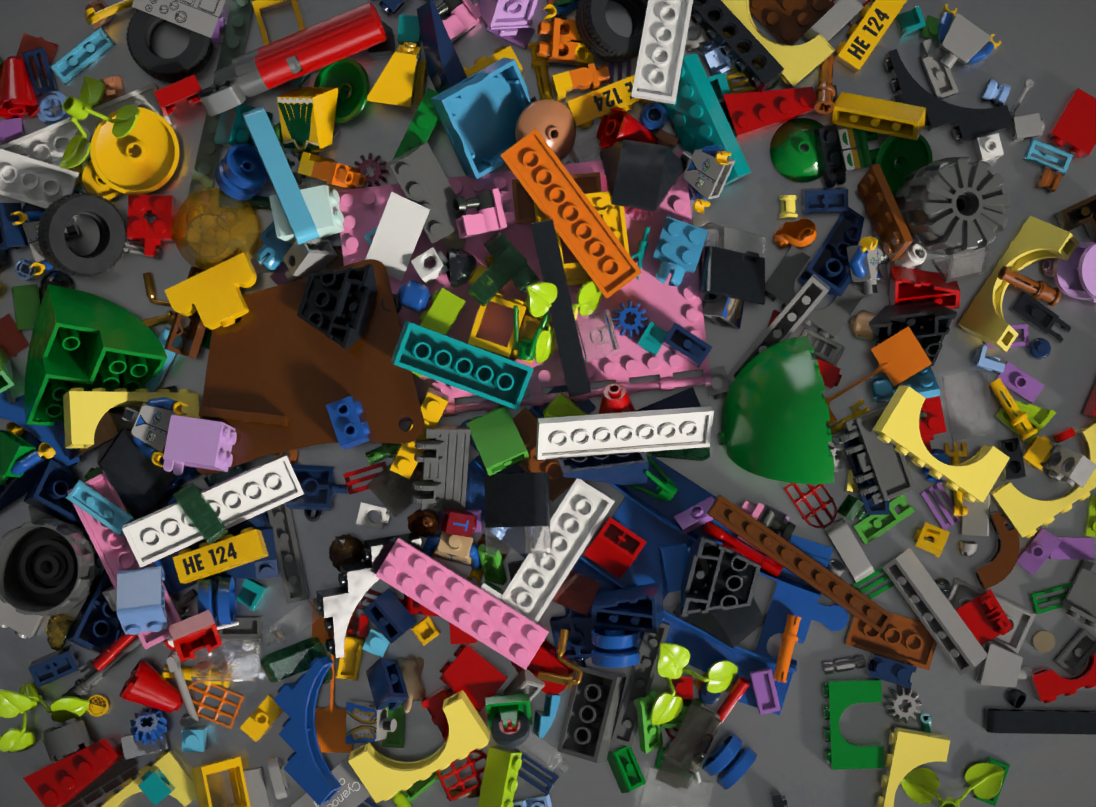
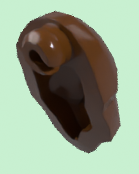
M418 509L407 517L408 529L417 536L428 538V536L434 535L439 527V518L431 510L421 512V509Z

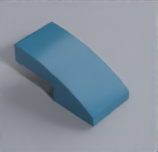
M546 694L544 711H535L533 733L538 738H543L551 727L558 710L561 695Z

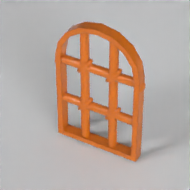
M195 681L190 684L188 690L192 689L203 694L201 701L192 699L193 703L199 705L196 711L197 716L231 729L236 715L239 713L238 710L244 696L216 684H211V686L224 691L223 695L219 697L208 692L210 686H206L203 690L193 686L197 683H203L201 681ZM227 692L240 697L239 704L226 700ZM209 696L219 700L218 708L204 704L205 697ZM227 703L237 707L234 715L221 711L222 705ZM201 707L216 712L214 718L200 714ZM222 714L232 718L230 725L218 721V715Z

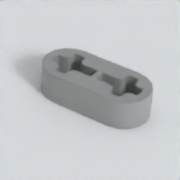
M279 757L267 759V766L277 800L289 797Z

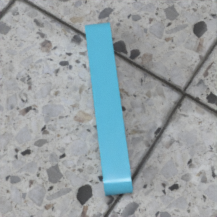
M260 106L242 113L298 245L318 238L317 228L264 107Z

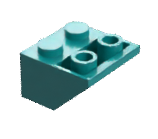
M242 103L220 113L213 143L228 148L242 143L256 147L242 113L253 110L256 107ZM266 111L267 116L271 122L273 113Z

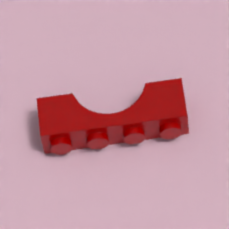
M1096 650L1088 658L1085 669L1074 677H1060L1053 669L1048 667L1033 672L1029 681L1035 698L1041 702L1049 703L1057 699L1056 696L1077 693L1076 689L1085 687V689L1095 687Z

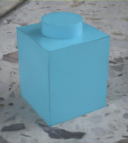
M372 627L362 649L383 658L390 642L379 629Z
M208 726L185 727L182 729V752H204L208 749Z

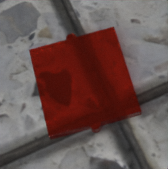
M24 33L16 56L24 61L22 53L44 47L49 64L52 66L58 44L46 41L43 37L37 38ZM38 53L45 81H47V75L42 62V58L40 53ZM31 55L30 60L35 77L39 78L33 55Z
M7 314L0 319V347L9 358L17 357V354L30 346L21 331L17 332L15 321L10 314Z
M571 570L552 601L587 615L592 602L596 599L595 596L601 583Z

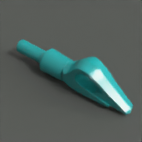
M649 227L644 228L642 240H639L638 251L631 255L632 259L638 258L637 266L640 270L649 244L647 242L650 231Z

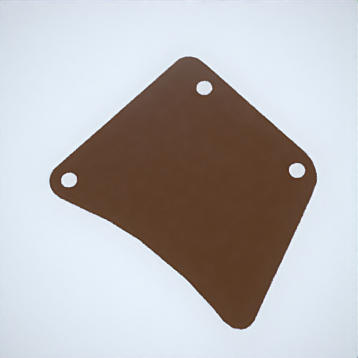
M368 259L332 269L340 271L347 270L349 267H365L367 264H372L374 268L378 293L364 336L347 350L297 316L309 276L243 295L249 312L242 316L239 323L227 327L222 325L212 330L201 407L205 405L206 392L232 394L236 396L235 400L228 404L231 410L281 415L289 418L288 427L277 424L265 425L258 422L246 423L240 422V420L200 417V419L223 422L235 428L237 439L235 445H232L231 454L233 455L231 467L266 455L317 444L339 443L326 405L349 396L355 398L356 401L359 400L362 404L364 412L361 415L363 421H367L371 431L368 434L370 441L367 442L405 444L416 440L421 435L425 422L412 371L390 363L402 330L387 270L382 262ZM382 299H383V301H384V302H383L384 307H385L386 309L390 310L391 312H387V311H385V310L382 308V306H381V301H382ZM210 397L209 408L220 409L224 406L220 398ZM223 398L226 403L231 400L228 398ZM409 417L412 419L413 428L410 431L404 432L399 428L401 418ZM196 468V470L199 473L204 475H212L222 472L216 470Z

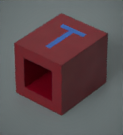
M445 508L441 530L446 534L471 538V534L476 530L477 526L475 515L467 511Z

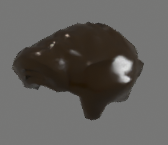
M349 533L347 535L335 536V540L332 541L329 547V559L332 561V565L341 572L340 566L364 562L362 557L364 544Z

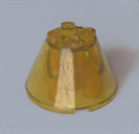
M206 188L192 194L183 202L176 214L174 221L175 243L182 257L193 267L207 270L243 252L251 260L259 246L260 221L253 206L248 200L242 201L226 195L220 188Z

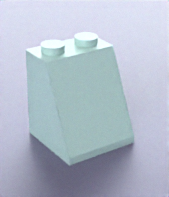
M321 185L300 190L317 228L318 238H325L344 231V217L338 204L340 197L335 189L327 185ZM277 195L269 196L277 238L293 244L296 239Z

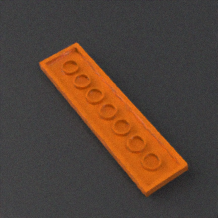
M534 129L500 155L548 220L553 219L555 230L606 299L642 273L537 129Z

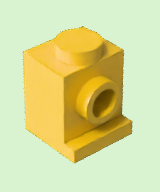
M1043 435L1041 437L1036 436L1023 450V461L1035 470H1042L1043 466L1040 463H1045L1051 456L1050 450L1053 447L1051 446L1053 442Z
M925 522L923 528L918 527L913 538L917 540L915 546L935 554V557L939 558L950 532ZM930 538L933 541V543L925 539Z

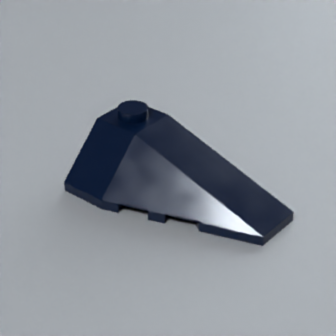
M50 459L32 482L23 502L46 514L85 529L73 503L66 498L68 496L67 491L73 489L78 480L70 469Z
M273 526L254 528L262 532L269 556L211 576L245 579L278 577Z

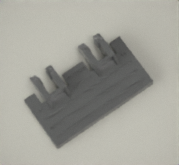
M885 406L844 422L847 431L851 432L838 437L839 442H847L855 437L859 440V443L843 449L844 455H849L862 449L865 450L856 454L860 468L865 473L855 476L853 482L861 483L872 478L874 484L857 490L858 496H863L879 490L878 493L870 495L873 504L888 501L916 489L905 456L895 451L894 448L896 446L893 444H886L877 438L878 434L872 430L885 410Z
M435 426V428H426L425 437L434 438V440H416L415 447L417 449H434L433 453H415L414 455L416 462H424L423 480H432L415 481L412 484L414 490L431 491V494H414L411 501L421 503V512L425 510L444 512L445 508L465 511L471 431L469 426Z

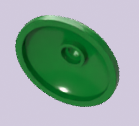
M344 58L321 68L314 82V87L338 88L335 123L351 121L361 113L367 103V96L370 90L368 75L364 67L351 58Z
M795 118L785 122L777 129L770 143V158L774 168L781 176L797 183L812 182L823 176L819 164L814 129L824 125L810 118ZM803 144L808 147V151H801L800 146Z
M921 134L917 140L890 135L883 142L877 153L875 164L880 165L892 194L896 195L897 190L903 186L905 177L912 171L933 162L932 150L928 141Z

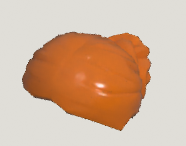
M800 218L794 222H786L782 228L774 232L773 242L780 249L791 245L798 248L806 247L816 239V225L811 220Z

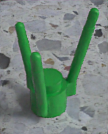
M514 305L513 349L517 350L516 356L518 358L530 361L534 359L535 346L541 330L546 325L549 314L546 313L533 339L523 338L520 342L518 306Z
M647 455L646 457L650 464L664 479L660 481L648 470L644 471L658 485L655 489L658 493L637 484L628 486L648 494L660 502L663 499L669 502L676 494L678 488L674 486L675 482Z

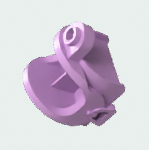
M478 0V5L482 18L488 24L490 30L498 29L499 36H510L517 34V28L532 27V17L538 0Z
M1079 242L1068 261L1059 258H1047L1043 261L1042 269L1044 274L1054 278L1056 286L1063 294L1096 303V242Z

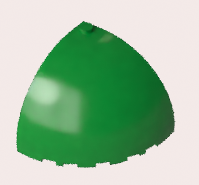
M48 284L37 313L27 357L24 387L26 424L42 426L54 425V422H63V395L69 392L71 388H84V391L105 388L106 392H114V389L125 388L127 392L145 389V384L152 377L155 378L167 359L161 342L140 319L117 304L91 293Z
M808 336L795 337L779 342L762 351L745 365L733 381L726 395L721 417V432L718 433L719 445L723 446L727 456L736 465L755 475L789 483L828 484L834 483V456L831 455L828 442L832 441V434L829 424H826V421H830L828 403H825V397L821 394L825 392L822 375H820L819 363L817 359H813V356H811V353H814V349Z

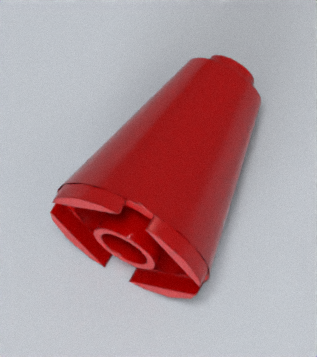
M17 56L7 57L2 62L0 73V117L5 119H22V115L29 114V118L38 114L39 106L25 62Z
M620 107L611 108L610 111L612 113L609 116L604 115L598 127L597 138L601 142L598 144L604 149L623 139L659 145L656 135Z
M612 383L605 387L598 414L636 411L623 385Z
M140 659L130 673V678L128 681L126 680L119 697L123 698V700L172 713L173 710L178 711L183 703L180 692L147 661Z

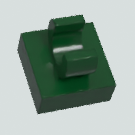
M849 494L837 511L838 514L850 521H853L855 517L863 520L867 514L861 510L864 503Z

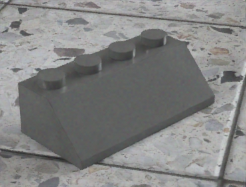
M426 141L389 161L388 164L407 199L430 209L423 228L431 243L433 244L453 233L457 229L456 219L466 215V213L457 215L454 212L453 198L457 196L428 142Z
M577 666L583 671L582 680L578 685H573L557 751L595 763L606 762L626 677L608 671Z

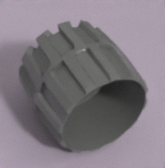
M950 157L930 162L912 171L905 177L903 186L897 190L895 200L913 239L912 243L922 245L927 254L959 255L986 247L996 238L995 233L1002 232L1007 224L1008 217L1003 214L1004 210L1011 208L1009 194L1002 192V187L1006 185V182L999 173L993 175L989 171L992 165L985 161L969 162L970 157Z
M43 518L23 523L2 536L3 540L0 543V599L3 603H8L16 608V612L24 615H58L76 607L79 602L88 598L93 591L91 585L93 581L99 579L101 567L96 566L95 560L99 559L94 545L88 542L90 537L84 529L73 526L64 520ZM47 561L53 564L52 572H48L45 569Z

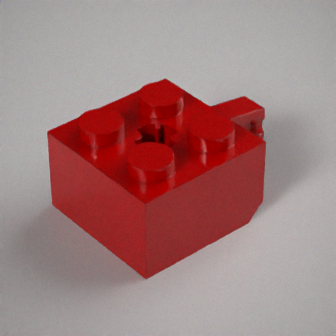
M128 194L127 238L130 241H140V245H145L144 255L146 257H155L156 245L161 246V242H174L176 199L173 195ZM153 214L156 219H152L153 222L150 223L148 217H151L150 215Z
M940 396L926 398L920 411L923 413V417H920L921 420L919 419L920 435L929 452H932L930 440H934V434L947 432Z

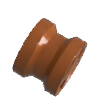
M1045 166L1040 174L1037 186L1041 188L1047 187L1049 191L1055 192L1063 173L1060 171L1054 172L1050 167Z

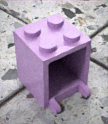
M171 415L163 456V469L167 472L173 470V473L177 476L183 473L184 466L228 472V467H231L233 455L231 454L232 445H235L237 439L235 428L223 422Z

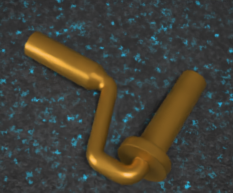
M151 272L143 273L146 295L149 301L153 304L171 306L169 301L154 299L155 290ZM169 310L166 315L141 319V321L147 327L169 323L171 326L176 311L173 314Z
M561 629L556 650L557 659L577 672L576 680H574V674H570V677L544 671H539L538 679L568 685L567 689L571 690L572 685H578L581 682L583 671L562 657L566 650L569 630Z

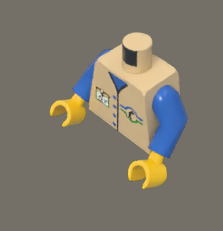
M443 531L439 534L428 536L422 549L423 553L430 557L471 566L472 569L468 576V581L471 582L472 577L478 580L477 584H480L483 571L481 570L482 565L478 552L479 546L472 537L446 534Z

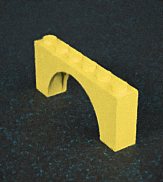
M721 0L781 64L784 71L780 77L788 86L792 84L794 87L835 51L822 34L801 45L776 43L764 36L756 27L751 17L749 0Z
M1030 215L958 324L968 334L1007 352L1018 336V333L1006 323L1003 317L1002 301L1009 283L998 279L1000 269L1006 266L1018 273L1029 264L1042 259L1059 258L1068 261L1079 244L1078 240L1070 232Z
M899 385L872 429L878 434L877 438L886 444L891 443L896 446L894 450L901 455H908L913 458L911 462L921 468L926 467L932 477L939 480L941 478L946 481L945 485L951 490H959L963 493L962 497L971 503H974V501L984 502L1010 457L994 446L983 445L972 458L963 463L947 465L940 462L926 449L920 435L919 416L926 398L909 386Z
M71 388L69 392L63 395L65 448H89L94 445V435L100 419L109 409L121 405L141 407L142 403H147L150 399L166 397L178 402L189 403V406L183 405L181 407L182 412L187 413V415L177 416L200 419V416H198L199 395L198 393H191L189 389H181L176 393L170 392L169 389H159L156 392H149V389H136L135 392H127L125 388L114 389V392H106L105 388H95L92 391H84V388Z
M1094 420L1077 433L1083 443L1085 457L1096 464V420ZM1096 468L1083 488L1074 485L1064 495L1051 500H1036L1027 497L1018 491L1011 482H1005L990 492L991 499L999 511L1004 514L1008 524L1012 528H1016L1018 536L1027 539L1037 532L1036 528L1040 525L1046 526L1055 520L1054 516L1059 512L1063 514L1073 507L1072 503L1078 499L1082 501L1091 495L1090 491L1096 487Z
M463 690L444 700L442 709L448 720L449 734L442 747L433 755L414 762L396 761L379 753L370 742L350 752L348 762L376 803L391 799L396 792L408 790L416 781L426 780L436 770H444L456 759L462 760L476 748L480 750L488 744L491 732Z
M895 726L894 733L891 732L889 736L891 750L890 754L887 753L885 757V767H887L886 775H882L880 786L883 788L882 796H878L876 807H894V797L900 782L917 766L935 761L946 762L950 739L946 735Z
M173 749L168 753L164 750L155 757L157 761L151 767L149 764H146L138 771L140 776L134 781L130 777L120 785L122 790L116 794L113 791L103 800L106 803L101 807H118L125 798L142 792L138 787L143 782L141 777L150 769L155 772L158 768L175 787L169 795L186 807L197 798L193 774Z

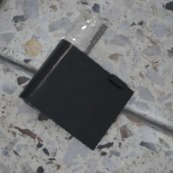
M713 222L703 225L701 228L708 230V234L699 258V298L704 302H716L725 296L764 305L765 236L717 225Z
M549 472L484 475L486 554L533 553V558H546V553H551Z

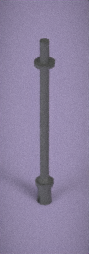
M191 589L179 600L172 598L179 614L184 615L186 613L184 607L198 596L194 589ZM138 635L103 670L98 671L96 669L86 679H78L75 681V685L61 697L72 696L80 698L82 695H87L90 692V686L141 644Z

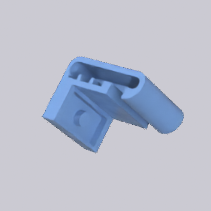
M162 566L117 572V616L125 635H137L149 631L159 632L168 629V626H170V621L165 611V588L162 585L165 576Z

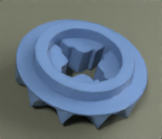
M56 91L43 94L38 100L39 112L37 116L46 125H52L70 117L62 109L57 110L55 116L51 111H47L49 108H52L53 101L57 107L62 108L63 102L67 97Z

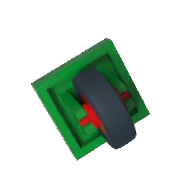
M529 693L485 697L488 724L493 739L504 747H515L525 742L530 733V725H533Z

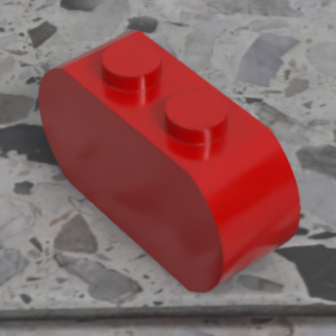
M546 640L543 641L527 667V670L536 677H538L539 671L568 677L574 672L573 669L557 659V649ZM564 655L562 656L564 659L571 662L567 657H565ZM511 661L512 666L515 667L519 674L524 668ZM541 680L545 683L541 691L546 694H558L567 687V685Z

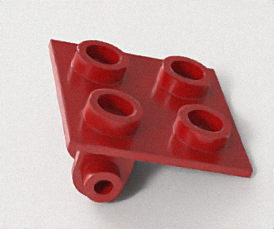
M991 589L956 609L958 615L981 646L1000 634L1002 636L1007 634L1009 629L1013 627Z

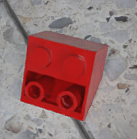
M608 517L583 555L620 579L634 562L646 541L611 517Z

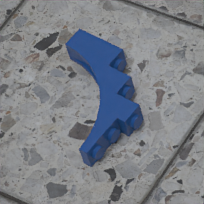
M9 389L0 393V418L13 421L29 430L42 443H48L56 452L53 457L55 462L66 468L84 461L82 455L69 460L58 438L64 433V421L54 422V425L42 426L26 424L24 395L15 398L16 402L14 403Z
M328 656L315 658L309 664L310 669L308 672L302 674L296 682L283 684L278 689V695L274 699L276 704L290 717L283 723V729L279 736L295 751L288 757V763L283 769L319 806L329 802L342 787L331 773L322 756L315 728V707L318 692L326 673L334 663Z

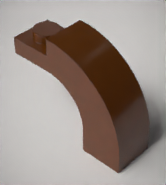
M999 511L991 512L989 520L997 538L995 554L987 562L972 568L982 589H988L1003 581L1015 567L1019 556L1020 543L1016 528H1006L1008 526L1007 519Z

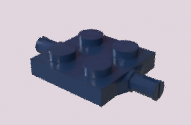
M291 464L304 494L286 503L287 508L331 511V499L334 493L347 494L348 485H339L334 482V467Z
M567 602L563 605L566 615L551 617L550 619L555 648L557 649L560 630H569L564 656L569 660L576 661L577 666L586 667L585 660L591 658V650L596 647L591 643V630L595 629L596 626H592V614H575L573 603Z

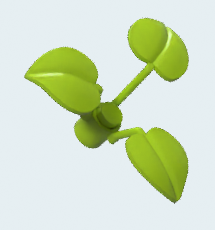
M84 75L79 100L74 96H69L62 105V110L71 115L70 121L74 122L82 135H76L69 141L58 167L62 169L74 168L80 165L89 154L91 142L86 140L87 134L77 120H84L90 113L108 122L115 123L112 128V134L117 138H123L135 126L140 110L134 105H125L118 110L116 119L91 110L93 105L98 104L101 100L105 86L100 80Z
M593 280L582 285L577 294L578 303H572L573 308L579 307L578 312L581 316L593 313L601 302L603 294ZM539 282L526 286L528 296L525 305L529 308L530 314L540 318L541 321L544 318L543 315L550 312L551 303L555 301L558 293L557 287L550 282ZM548 321L546 322L547 329L541 330L535 346L534 358L537 364L544 362L558 350L555 331Z
M660 643L656 670L668 682L671 693L664 692L655 700L651 710V724L667 723L676 718L681 712L683 700L680 696L675 695L676 691L671 679H678L683 671L703 682H707L706 689L708 692L720 693L733 683L738 667L731 661L720 660L709 668L708 677H703L685 667L690 660V653L685 647L674 643Z
M33 683L22 685L20 693L0 689V717L13 718L19 713L23 714L21 730L11 728L0 736V750L8 753L22 752L30 749L35 744V734L25 730L27 710L35 709L39 702L47 713H52L51 719L53 721L63 723L72 718H79L88 708L89 700L64 696L55 699L49 708L43 699V695H38L37 686Z
M977 763L971 766L965 774V780L971 786L958 799L947 797L943 800L939 793L936 792L940 785L939 778L934 771L928 768L911 770L902 779L901 784L906 794L918 804L927 805L931 803L934 795L938 799V803L941 804V807H960V803L972 789L979 798L990 799L995 797L1001 789L1004 770L992 763Z

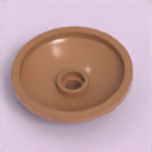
M541 99L529 104L520 114L515 128L516 143L534 129H537L560 161L567 156L575 142L576 124L571 112L565 105L556 100ZM552 130L555 132L553 137H551Z

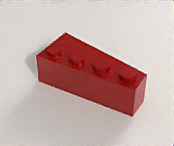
M813 87L725 94L722 96L721 101H724L730 119V127L735 138L738 139L816 112L815 102L817 97Z
M105 738L23 779L45 807H63L121 759L124 753L112 738Z

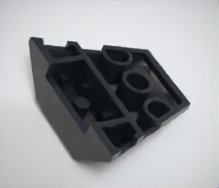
M623 139L600 152L610 201L613 205L656 211L668 195L670 188L677 183L678 177L687 168L667 146Z
M367 264L365 267H349L347 270H330L310 274L297 316L344 349H349L365 335L378 293L373 265Z
M931 300L888 305L869 322V326L877 344L882 343L909 326L932 363L930 366H934L943 346L942 341L945 335L949 333V326L952 319L956 318L957 312Z
M122 428L98 465L110 484L119 493L120 499L130 510L131 516L136 519L159 503L177 475L173 473V470L167 472L163 467L155 465L152 459L143 454L134 443L131 430ZM163 457L159 459V462L162 465L164 464Z
M700 536L691 545L681 584V617L697 612L704 614L708 613L709 610L721 608L728 610L750 606L761 565L706 537Z
M754 597L750 606L728 610L721 608L709 610L708 613L704 614L701 612L691 613L684 617L691 622L690 624L701 627L709 632V635L731 648L737 646L765 622ZM681 604L672 613L679 616Z

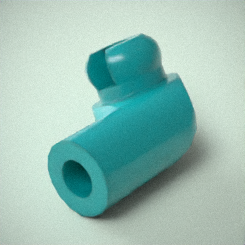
M924 713L920 717L921 731L931 733L932 718L930 714Z

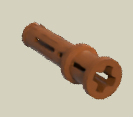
M833 54L820 64L819 86L815 91L817 96L815 110L821 114H829L835 107L833 102L835 88L832 86Z
M1003 266L998 273V279L1031 293L1033 298L1042 299L1050 306H1055L1061 299L1062 292L1058 287L1052 288L1043 280L1035 281L1006 266Z

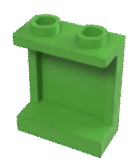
M507 406L494 408L489 414L476 416L466 423L471 429L470 435L489 476L529 459L527 449Z

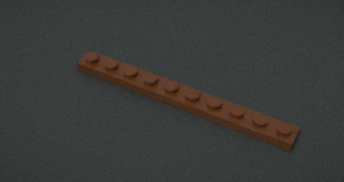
M718 495L706 514L876 632L882 634L892 619L893 615L723 496Z

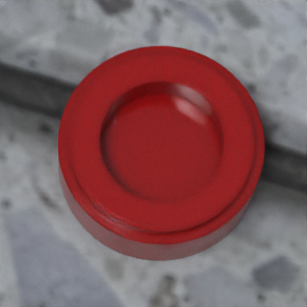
M1069 427L1052 436L1055 443H1060L1072 438L1076 433L1073 427Z

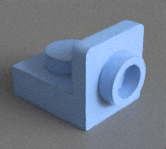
M714 41L706 42L703 48L698 50L699 54L704 57L711 76L724 73L733 68L730 59L720 52L719 47Z
M983 344L975 349L972 360L975 361L974 367L998 374L1003 373L1005 364L1000 363L999 358L993 356L985 358L988 345Z

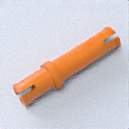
M787 615L784 633L780 636L782 642L772 680H778V682L783 683L787 681L795 642H798V637L796 636L801 618L798 616Z

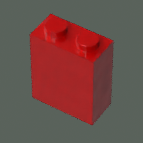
M1079 88L1074 90L1047 134V137L1051 138L1050 141L1056 146L1068 148L1070 150L1069 153L1077 158L1088 156L1096 144V98Z
M461 644L453 654L456 657L450 664L447 661L439 671L442 673L439 679L456 693L463 690L474 708L481 712L486 705L485 697L494 696L508 679V675L470 644H466L465 647Z

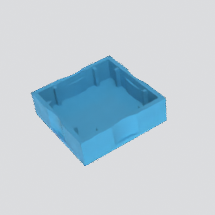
M510 58L498 60L431 98L465 175L473 179H479L505 163L500 155L516 143L515 128L517 120L522 111L531 104L527 86L515 59Z

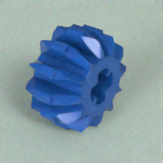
M632 300L628 301V308L621 302L619 305L622 312L616 308L613 310L615 314L619 315V317L611 318L613 322L619 321V324H616L613 329L617 330L622 327L623 329L619 333L620 336L624 335L625 330L628 331V338H632L633 330L637 336H640L641 333L638 327L643 330L647 328L641 321H649V317H641L647 310L642 309L639 312L638 308L641 305L639 302L635 308H632ZM630 313V316L633 314L636 317L633 325L624 322L627 318L626 314Z
M143 708L142 714L135 713L136 719L130 720V733L134 736L136 742L141 741L146 746L149 741L155 745V739L163 740L162 734L167 733L166 725L168 722L163 717L161 711L156 712L154 708H151L147 712Z

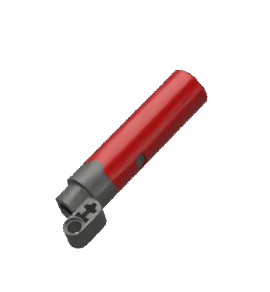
M368 2L232 59L233 64L214 71L216 84L203 89L198 94V97L209 116H214L239 106L245 101L246 95L249 98L385 42L387 35L375 6Z

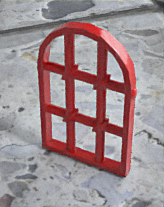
M790 483L783 489L801 514L802 519L810 526L825 528L833 523L837 515V507L833 497L830 496L823 484H819L816 487L807 484L810 491L805 494L801 492L796 483ZM791 485L795 487L801 496L795 501L787 490ZM822 487L830 500L822 502L816 490ZM814 494L821 506L816 509L812 508L806 497ZM801 500L805 502L811 511L806 516H804L797 505ZM831 502L834 506L833 516L826 508V506ZM821 509L824 510L831 521L823 525L816 512ZM810 516L815 517L820 526L811 524L807 518Z
M478 750L471 751L470 753H478L481 756L471 761L468 755L466 757L468 762L457 769L453 762H451V772L443 777L439 769L435 771L449 802L482 785L479 776L484 772L485 767L476 772L473 765L483 758L487 760L486 754ZM470 766L472 775L461 780L458 774L460 773L459 771ZM455 774L458 780L456 781L457 783L447 788L444 779ZM475 777L478 784L466 790L463 785L465 784L464 782ZM460 785L463 792L451 797L449 791Z

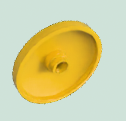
M137 107L140 110L135 126L127 136L123 138L115 137L112 134V128L115 123L104 119L99 123L92 136L90 154L96 173L109 187L124 194H148L158 190L171 179L179 162V142L174 129L161 115L146 108ZM118 110L112 112L107 117L116 119Z

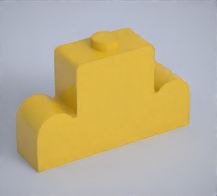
M243 252L164 291L174 311L183 316H191L197 310L203 325L210 330H214L222 325L227 327L234 324L235 319L249 312L239 287L249 288L253 286L257 275L249 256Z

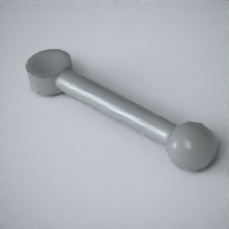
M1028 79L1025 81L1023 91L1012 110L1009 111L1011 119L1015 117V112L1028 89L1034 85L1033 80Z

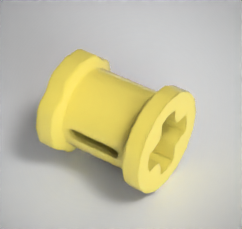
M797 195L778 196V200H780V214L778 218H798V214H796Z

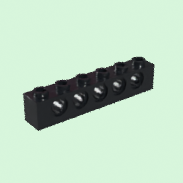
M693 0L691 21L695 25L701 26L705 36L710 41L715 42L720 52L733 62L738 72L743 73L748 78L753 88L763 92L780 78L784 71L781 64L721 0ZM694 1H699L702 5H697ZM712 16L716 18L717 21H712L708 17ZM723 32L729 33L732 37L725 36ZM737 48H743L746 53L740 52ZM752 64H758L761 69L754 68Z

